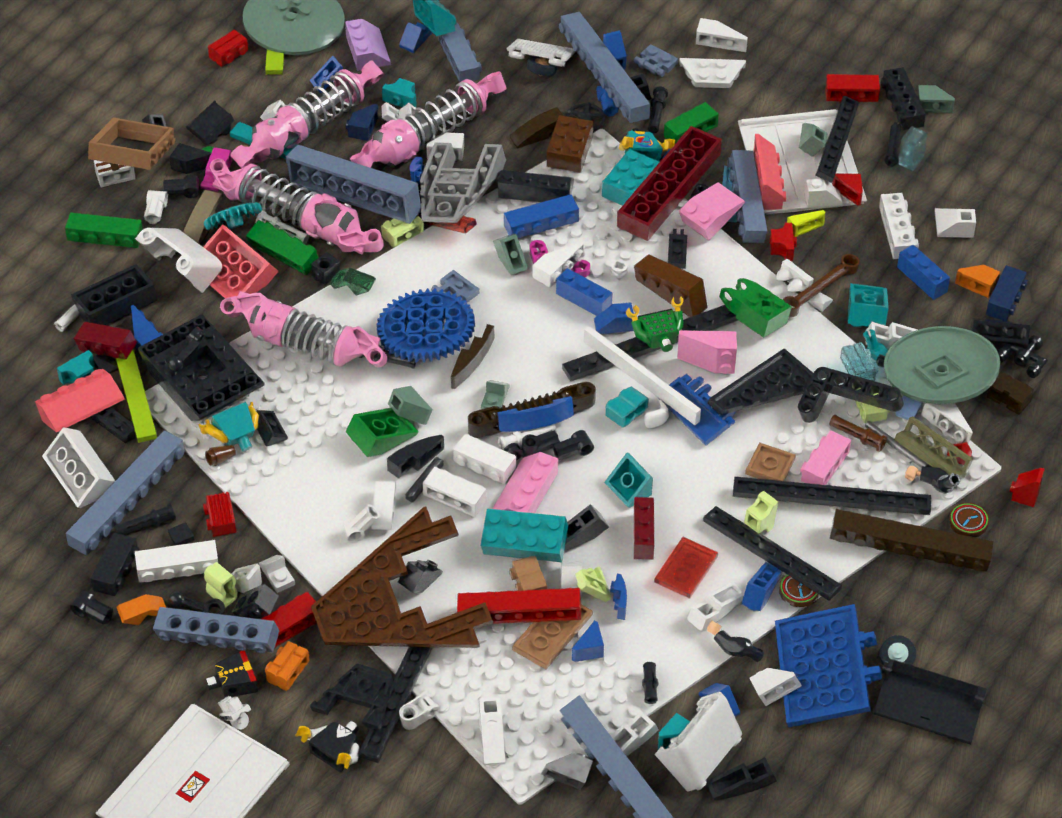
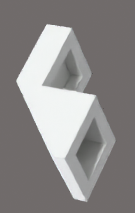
M387 102L381 106L382 118L386 121L399 118L405 119L406 114H415L416 107L410 103L400 110Z

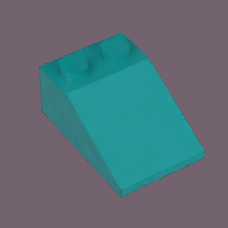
M850 283L848 324L854 327L869 326L871 322L886 326L889 309L887 288Z

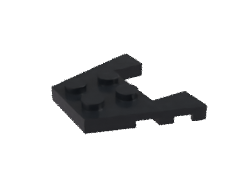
M356 664L337 680L338 684L335 687L327 689L318 702L313 701L310 708L314 712L328 715L338 699L365 706L370 709L362 720L363 725L380 731L394 678L392 673Z

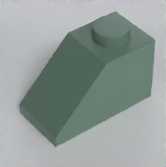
M918 85L917 97L925 112L953 113L954 97L936 85Z
M516 234L507 235L493 241L498 257L510 275L528 269Z

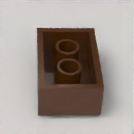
M559 115L547 149L546 167L581 173L593 138L594 121Z

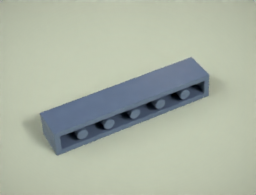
M732 150L731 156L727 159V167L730 168L729 179L733 183L732 192L745 201V204L736 213V220L739 222V235L742 236L743 243H764L767 226L754 153L751 150Z

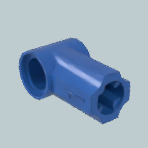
M597 86L598 101H601L603 113L608 117L614 116L618 113V107H616L612 98H609L606 90L601 86Z

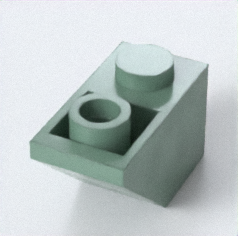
M803 123L799 148L813 157L826 145L827 133L814 124Z
M412 386L393 389L388 401V405L398 416L423 425L428 423L433 410Z

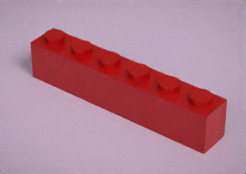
M580 588L458 593L457 613L485 602L493 621L492 624L581 620Z

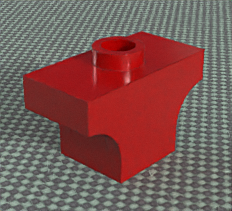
M785 223L780 229H771L770 253L771 255H780L785 260L788 259L793 262L794 248L797 247V237H793L792 223Z

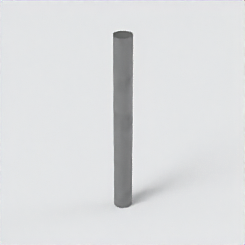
M868 421L865 424V427L872 429L874 433L880 436H887L886 443L919 467L929 466V464L903 447L893 437L872 422Z

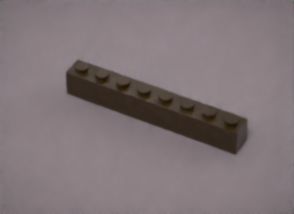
M841 509L835 510L830 539L838 542L852 543L857 546L871 547L877 550L895 552L899 555L904 554L918 559L923 558L937 563H947L957 567H966L987 572L991 562L994 542Z

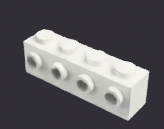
M881 194L879 209L893 259H899V252L911 245L919 248L918 239L914 237L915 228L911 226V214L907 212L908 204L907 200H904L903 194Z
M215 540L135 551L139 583L202 574L208 566L213 565L215 562L218 563Z

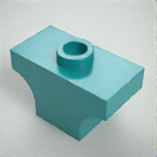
M399 78L393 84H385L382 87V101L402 108L408 103L416 107L415 83Z
M87 350L57 368L59 381L64 385L74 383L78 378H85L91 375L95 367L93 354Z

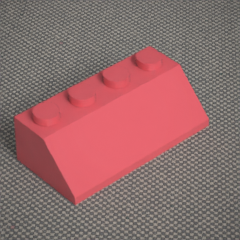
M755 134L753 153L763 209H782L783 202H786V191L782 190L784 189V179L780 178L782 176L781 165L778 166L780 162L779 153H776L775 145L760 134Z
M98 369L85 378H78L68 386H62L51 394L41 396L35 403L42 421L57 433L63 427L67 428L125 399L112 376L104 369Z

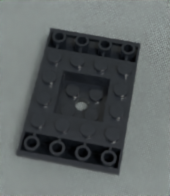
M203 314L138 347V351L151 376L191 421H200L265 385L262 379ZM196 327H199L205 335L198 349L184 362L183 368L180 371H172L168 366L169 359L178 356L189 345L186 342L189 334ZM200 376H206L207 378H205V379H200V378H198V377H200Z

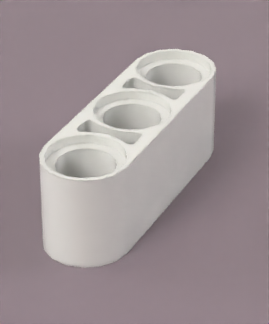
M376 480L373 506L379 512L380 517L372 524V529L392 530L396 481Z

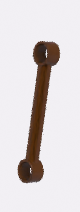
M853 254L843 255L839 266L797 296L784 297L783 300L786 303L795 307L791 308L789 317L797 316L801 305L843 275L855 274L858 270L859 258Z

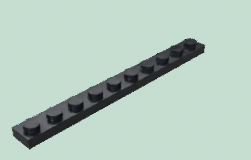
M722 305L684 319L682 331H710L738 320L736 315L729 311L726 305ZM637 337L615 344L633 359L661 349V347L652 349L647 343H644ZM596 351L563 363L562 370L571 382L615 365Z
M734 476L732 497L757 499L758 495L764 491L775 500L784 502L930 515L931 495Z

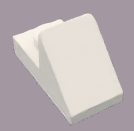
M275 555L259 562V566L277 593L295 585V580L285 566L284 556Z

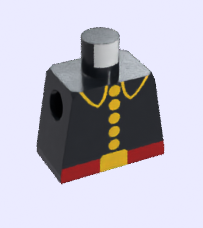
M245 650L215 664L216 676L206 678L209 691L221 687L224 697L258 692L257 680Z

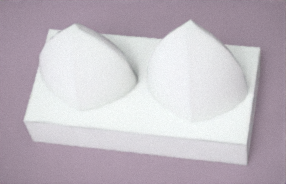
M788 259L782 261L781 269L776 275L777 280L789 282L788 292H802L811 286L814 280Z

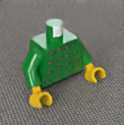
M680 296V304H675L674 297L671 300V305L675 308V311L671 308L639 315L638 318V306L635 305L633 307L635 314L631 313L630 308H628L626 315L632 318L631 324L635 336L644 343H647L652 349L661 347L663 352L671 351L673 349L672 344L676 343L679 331H682L683 312L680 311L683 298Z

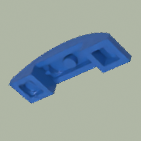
M572 397L553 400V404L518 411L517 409L498 412L499 430L501 432L531 430L564 421L574 415Z

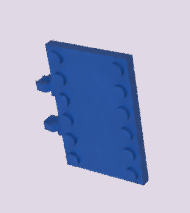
M855 604L775 620L780 670L794 672L802 685L783 696L788 728L870 711L867 684L882 679L879 665L868 668L864 666L862 650H865V647L877 645V639L874 631L864 633V631L859 632Z

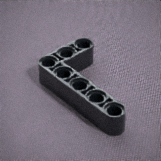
M819 367L814 371L798 403V410L804 422H814L818 418L829 393L893 412L901 410L904 402L900 390L896 387L827 367Z

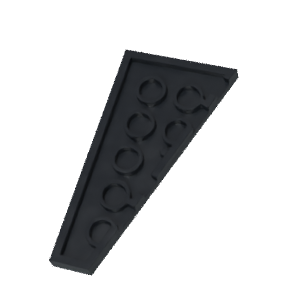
M783 348L710 397L708 404L720 415H725L804 393L813 372Z

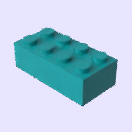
M487 509L480 546L485 555L527 558L535 555L537 560L562 563L568 530L567 519L565 516Z

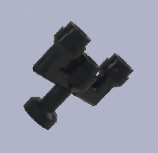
M1035 335L1029 338L1028 346L1025 349L1007 342L1002 348L997 350L1000 363L1009 357L1011 351L1016 353L1014 355V362L1019 366L1026 365L1030 360L1034 361L1035 363L1030 364L1026 371L1027 375L1031 378L1039 376L1041 369L1048 362L1047 359L1032 353L1043 346V341Z

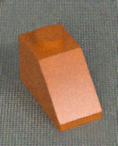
M986 265L961 268L957 271L955 284L989 298L999 281L1000 271Z

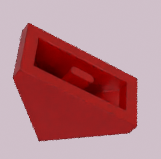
M836 173L832 185L840 191L841 195L857 206H860L863 195L861 174Z

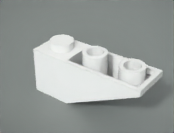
M580 242L544 254L533 264V278L548 287H552L556 283V279L567 268L571 270L578 261L583 259L585 255L584 243Z
M925 403L921 416L959 443L967 442L969 444L973 432L955 403Z
M500 697L479 698L484 766L505 764Z

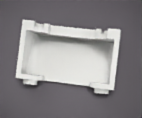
M145 228L135 238L157 260H160L162 256L172 258L176 252L180 253L182 256L176 263L177 270L201 293L206 290L222 269V263L216 256L179 229Z
M721 692L702 697L696 704L698 706L696 709L698 713L681 734L670 740L671 744L667 749L660 747L655 753L656 757L687 792L702 789L707 783L705 780L730 749L736 746L742 739V732L727 698Z

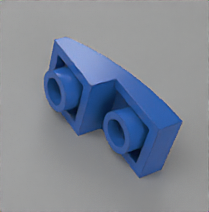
M415 157L410 164L411 181L418 183V185L425 168L422 157Z
M617 573L616 580L611 582L610 593H613L614 610L617 611V619L625 620L627 590L622 575Z

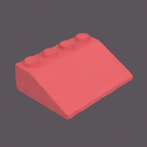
M223 224L203 247L222 263L220 273L211 282L210 286L224 298L238 296L240 291L248 294L256 293L267 286L279 272Z

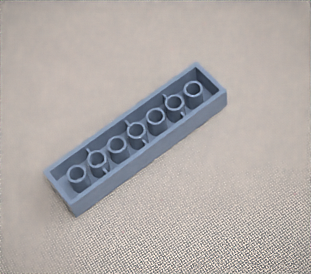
M297 145L286 156L290 183H296L300 188L306 187L309 191L321 195L328 194L335 197L336 200L409 224L421 212L418 183L301 145Z

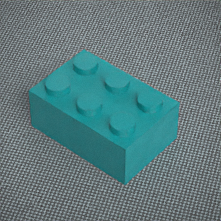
M629 149L602 181V197L623 206L660 162Z

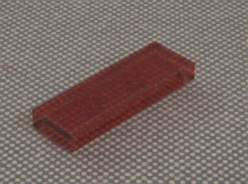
M463 216L457 223L426 222V224L466 234L477 225V222L474 218Z

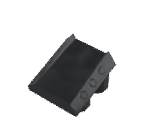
M213 101L186 128L208 146L215 143L219 135L230 134L231 124L234 122L231 113L229 114L216 101Z

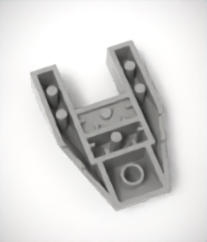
M435 142L420 178L422 221L457 223L465 216L498 178L500 171L503 170L506 158L502 145L485 144L476 169L453 168L456 156L452 143Z

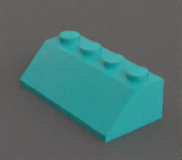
M412 0L415 16L435 36L455 31V25L457 24L455 16L438 0Z

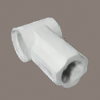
M148 190L144 218L150 224H156L160 221L163 208L167 206V192Z
M368 504L357 516L348 517L343 521L349 542L357 543L363 540L365 537L364 531L380 517L379 512L374 506Z

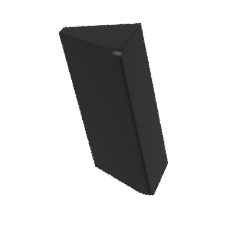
M257 410L259 414L257 431L265 446H271L288 439L274 411Z

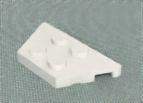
M680 58L679 65L684 67L686 70L685 74L692 80L691 82L695 87L730 88L733 81L738 78L741 69L745 68L746 60Z

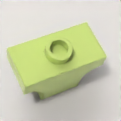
M761 492L753 505L746 509L744 523L758 534L763 530L769 532L774 527L778 501L766 492Z

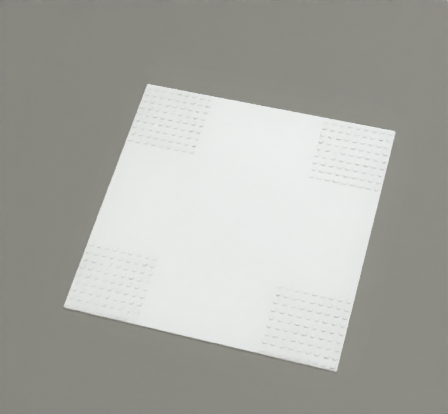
M599 129L593 133L581 173L546 167L547 160L526 171L527 173L574 177L571 195L579 208V222L518 238L528 269L510 275L500 261L493 241L508 235L504 227V212L541 202L498 198L497 188L481 197L472 209L457 223L438 222L420 234L408 239L292 306L298 309L300 313L306 311L308 316L315 314L316 318L323 317L325 321L331 320L333 324L340 323L342 327L345 325L351 327L359 326L369 335L378 337L377 318H380L379 314L383 313V308H387L388 303L393 304V299L398 301V296L404 298L405 293L412 295V291L418 293L419 289L425 292L429 288L430 292H432L431 288L433 285L441 287L440 279L452 270H455L477 286L480 294L467 303L473 309L475 331L472 332L473 337L469 338L470 342H465V347H460V351L461 349H470L474 336L482 338L487 324L494 325L495 334L493 343L480 365L456 389H451V374L460 351L454 350V355L448 353L447 358L440 356V360L434 358L433 362L426 359V362L423 363L422 359H419L414 369L386 362L383 367H375L366 357L354 358L342 367L329 363L327 357L324 360H320L319 354L316 357H312L311 351L304 355L303 350L296 352L294 347L287 349V347L259 341L249 331L229 344L265 383L263 387L200 421H191L159 384L145 391L151 416L165 431L183 440L184 450L189 457L224 493L229 492L231 501L321 596L326 594L423 507H427L432 522L451 515L459 536L402 556L405 566L408 561L431 560L438 565L437 568L443 571L442 574L421 593L410 592L398 583L399 578L389 581L401 613L421 606L428 624L457 613L458 593L516 591V580L511 579L509 569L512 568V561L523 558L485 555L480 546L487 509H493L511 476L503 484L454 462L453 449L462 437L468 434V415L474 411L481 410V404L486 393V381L494 380L510 384L503 403L505 407H508L510 403L515 405L517 401L523 403L524 399L530 401L531 397L537 399L539 395L543 398L546 393L550 396L553 391L557 393L561 388L577 383L591 382L596 388L595 405L591 408L574 412L572 417L555 424L560 442L571 438L572 434L576 431L584 430L594 444V450L585 456L576 454L558 460V474L535 513L565 516L567 522L590 504L601 513L609 528L595 539L564 551L562 562H581L582 569L586 570L588 568L594 570L596 567H600L609 592L611 582L616 580L617 573L621 574L627 590L625 620L617 619V611L614 610L613 593H610L612 598L604 602L586 592H582L581 604L592 610L593 615L546 670L512 650V646L533 622L489 624L474 630L480 644L479 648L432 647L412 690L416 697L422 692H429L431 700L440 706V711L435 717L519 805H522L556 781L541 775L547 763L571 753H580L588 757L584 751L587 747L583 742L579 745L572 735L575 731L572 727L566 728L561 721L563 715L559 711L577 696H581L607 732L612 735L624 722L628 724L640 711L649 717L735 657L726 654L714 640L715 635L708 632L707 629L701 632L687 618L691 607L705 601L707 594L733 581L745 591L750 579L767 562L703 522V517L717 506L744 523L746 509L752 506L756 499L732 497L734 476L755 478L746 475L745 470L759 442L795 454V461L785 481L804 483L801 481L802 473L800 472L803 463L809 461L812 451L819 447L822 437H826L831 430L850 439L851 445L849 454L826 485L931 495L930 515L778 501L773 529L769 532L763 530L760 534L838 583L843 582L886 551L830 539L832 521L836 509L923 526L1001 471V466L970 440L968 445L972 450L971 458H973V461L965 478L961 479L959 485L954 486L952 492L940 493L931 484L920 481V476L917 475L913 481L905 478V472L909 466H915L919 471L922 468L888 443L885 444L882 451L878 452L876 448L868 444L863 445L860 439L829 425L832 416L837 415L861 428L867 429L855 400L829 393L818 418L811 423L804 422L798 410V403L803 394L736 411L732 417L735 423L705 446L669 409V417L663 425L647 428L644 422L645 415L648 412L659 410L660 401L657 396L617 366L609 367L570 382L562 370V364L596 352L584 342V329L590 326L596 330L594 324L596 315L557 295L556 283L552 287H548L533 278V262L529 253V245L534 240L543 241L546 244L548 253L583 242L585 255L582 260L590 263V274L585 278L613 292L612 304L631 302L632 308L635 305L638 306L639 313L637 318L639 315L671 308L675 311V308L670 303L638 282L634 270V265L648 254L668 263L669 234H673V229H677V234H680V229H684V234L687 235L686 269L683 270L703 279L708 306L703 312L725 305L719 297L721 289L733 288L737 290L735 286L739 278H746L758 283L782 300L787 296L795 297L798 295L796 292H788V285L777 280L773 272L722 229L710 240H707L686 225L679 213V210L688 202L685 198L648 241L618 228L617 212L622 205L602 197V181L625 155V151L619 150L620 143L604 129ZM620 259L627 262L628 272L626 276L617 278L612 275L611 264L615 260ZM741 283L742 289H746V285ZM725 292V297L731 301L732 298ZM808 302L800 306L797 316L789 317L786 325L764 338L739 320L710 330L736 331L737 353L735 374L713 373L677 359L678 343L672 344L673 349L669 352H663L661 348L634 358V360L668 385L686 373L692 378V381L701 376L704 379V383L699 388L709 384L712 389L707 394L710 397L783 348L813 373L819 367H827L891 386L885 376L884 368L876 366V360L871 358L865 350ZM683 313V320L689 318ZM330 323L326 324V332L331 327ZM338 326L334 327V335L339 330ZM634 331L601 334L614 345L636 337ZM200 376V377H198V378H200V379H205V378H207V377H206V376ZM412 386L433 409L428 423L423 425L409 420L419 431L416 436L382 455L367 457L345 432L353 415L391 408L388 405V401L393 389ZM632 386L649 398L648 408L640 416L635 417L629 425L622 428L605 416V406L610 399L618 397L623 389ZM244 402L248 406H250V402H253L256 411H274L288 436L287 440L271 446H265L256 429L254 436L249 438L252 444L251 449L242 452L239 444L233 445L236 451L235 456L217 466H210L207 463L205 452L209 448L228 445L218 441L209 434H202L198 424L206 425V419L212 424L213 415ZM923 403L916 419L951 444H959L954 438L921 416L925 405ZM890 411L887 414L886 420L872 423L895 438L897 433L905 429L908 420L898 417L895 414L896 412ZM913 425L910 431L920 435L918 427ZM514 431L500 432L477 439L499 448L498 437L512 435ZM443 435L444 450L434 457H439L444 461V466L441 469L486 488V502L478 514L473 517L424 496L423 491L414 502L407 501L405 494L434 458L419 471L411 468L399 479L387 471V458L415 441L431 436ZM929 435L926 436L928 444L931 446L935 445L933 438ZM942 446V452L947 456L948 449ZM553 449L542 452L555 457ZM627 452L653 477L652 495L649 497L654 498V560L634 559V506L628 508L604 483ZM523 457L516 461V468ZM376 480L396 481L392 530L372 529L371 525L364 531L365 537L363 540L357 543L349 542L343 521L348 517L357 516L368 504L373 506ZM537 560L545 578L547 589H561V562ZM783 572L767 604L761 611L750 610L747 606L742 605L741 601L716 623L722 626L720 631L724 630L731 637H745L754 644L775 629V620L790 618L805 607H793L787 601L782 600L779 594V584L783 576L786 575ZM593 621H597L604 643V657L578 662L572 661L573 646ZM369 646L396 675L408 647ZM645 662L656 663V678L659 685L657 687L658 701L655 704L644 702L645 694L642 680L644 679L643 664ZM500 697L505 764L484 766L479 698Z

